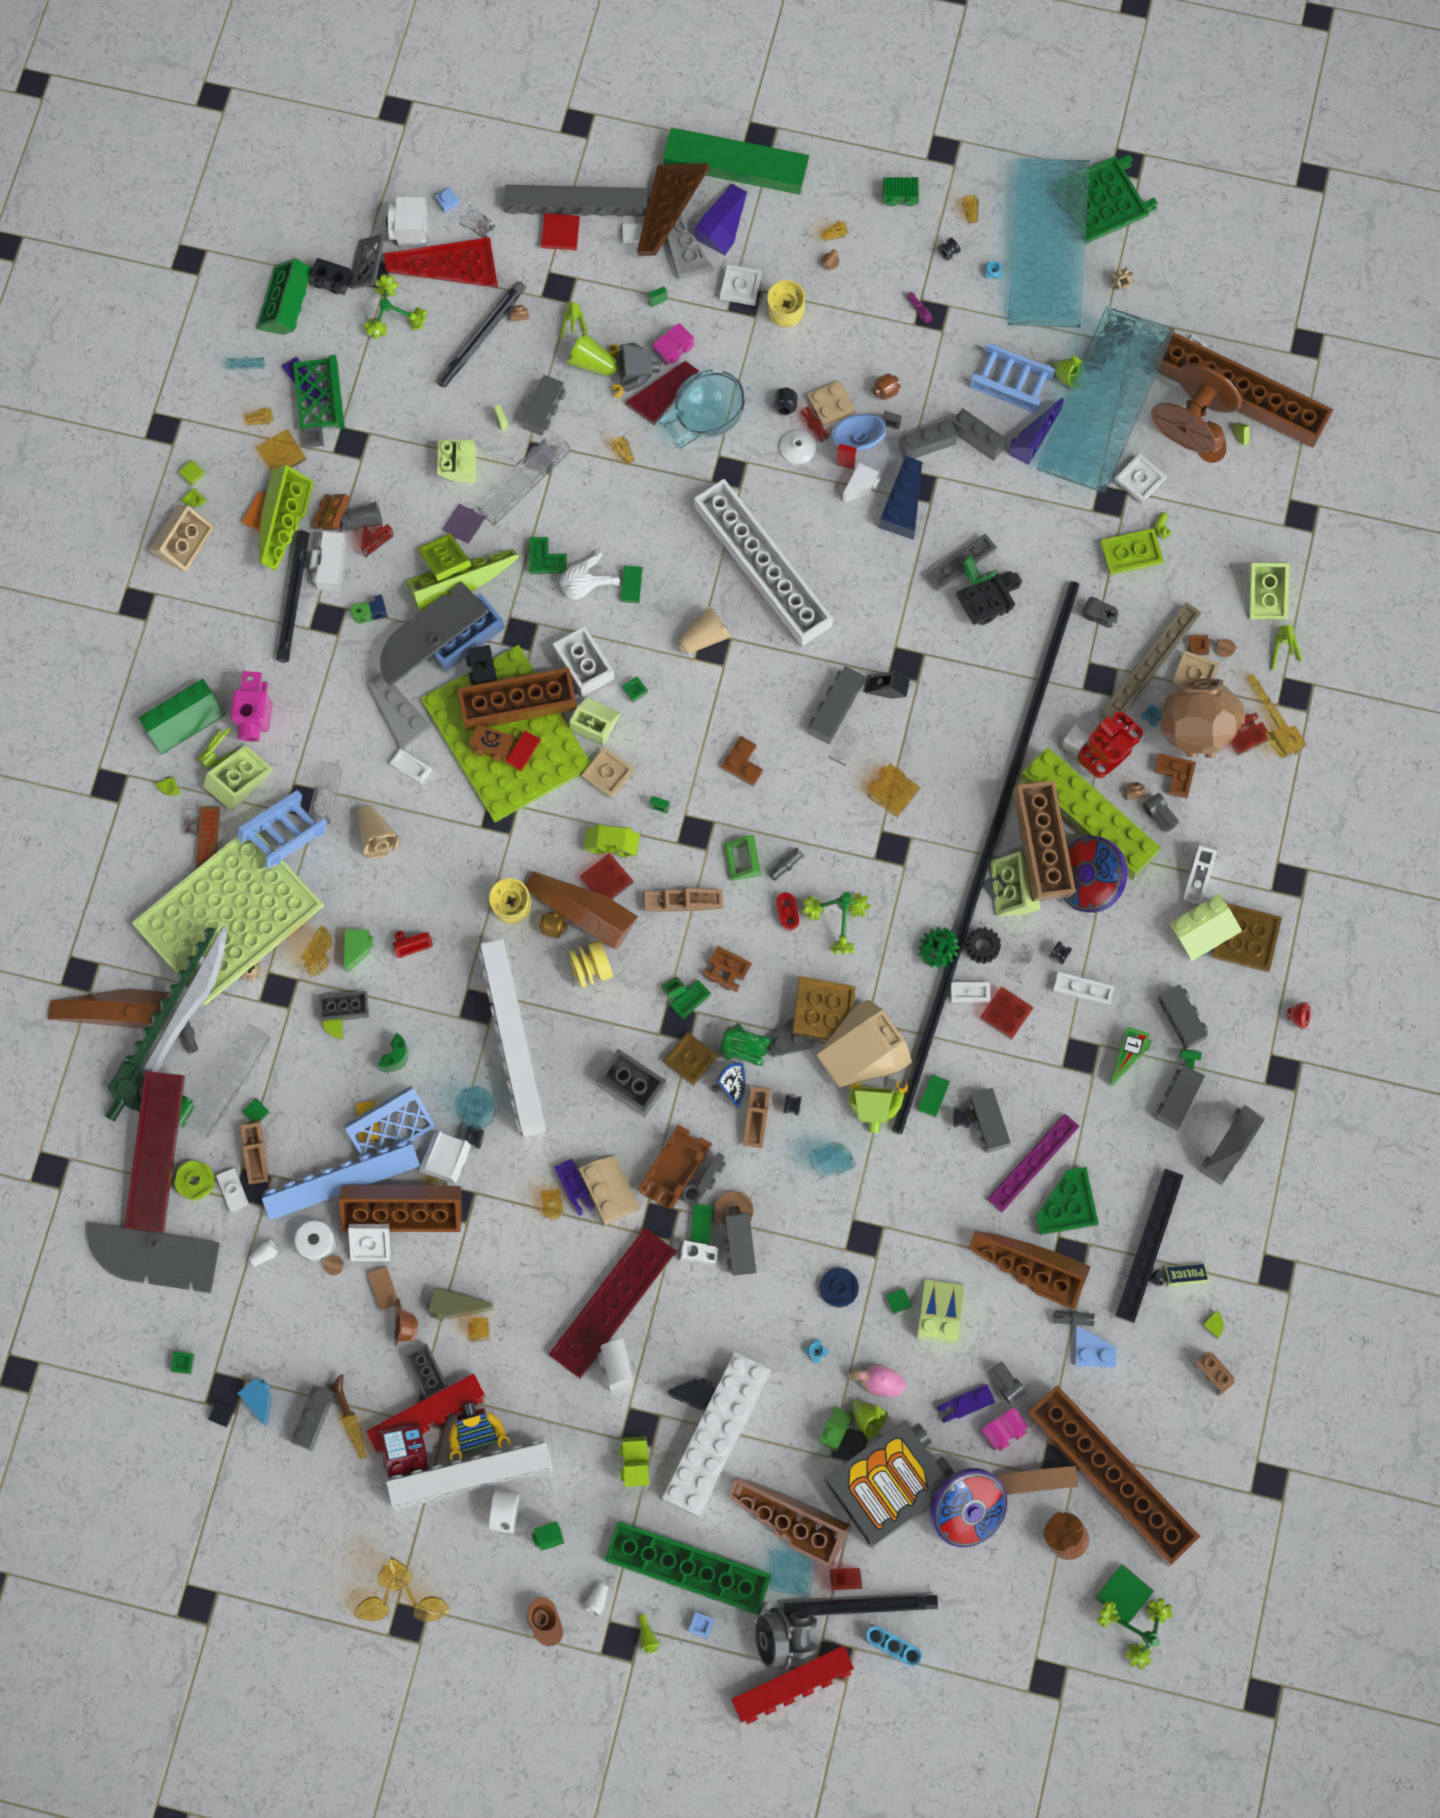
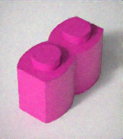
M679 323L653 344V351L666 365L674 364L680 359L681 354L692 350L694 347V337Z
M1013 1407L980 1431L994 1451L996 1449L1002 1451L1010 1445L1008 1441L1014 1437L1018 1440L1026 1435L1025 1430L1028 1426L1016 1408Z

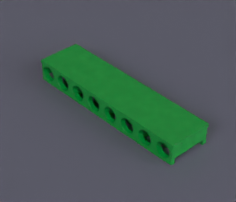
M671 127L663 159L664 165L708 163L710 168L705 176L801 195L809 155Z
M619 1521L604 1560L606 1563L757 1616L760 1613L772 1577L771 1574Z

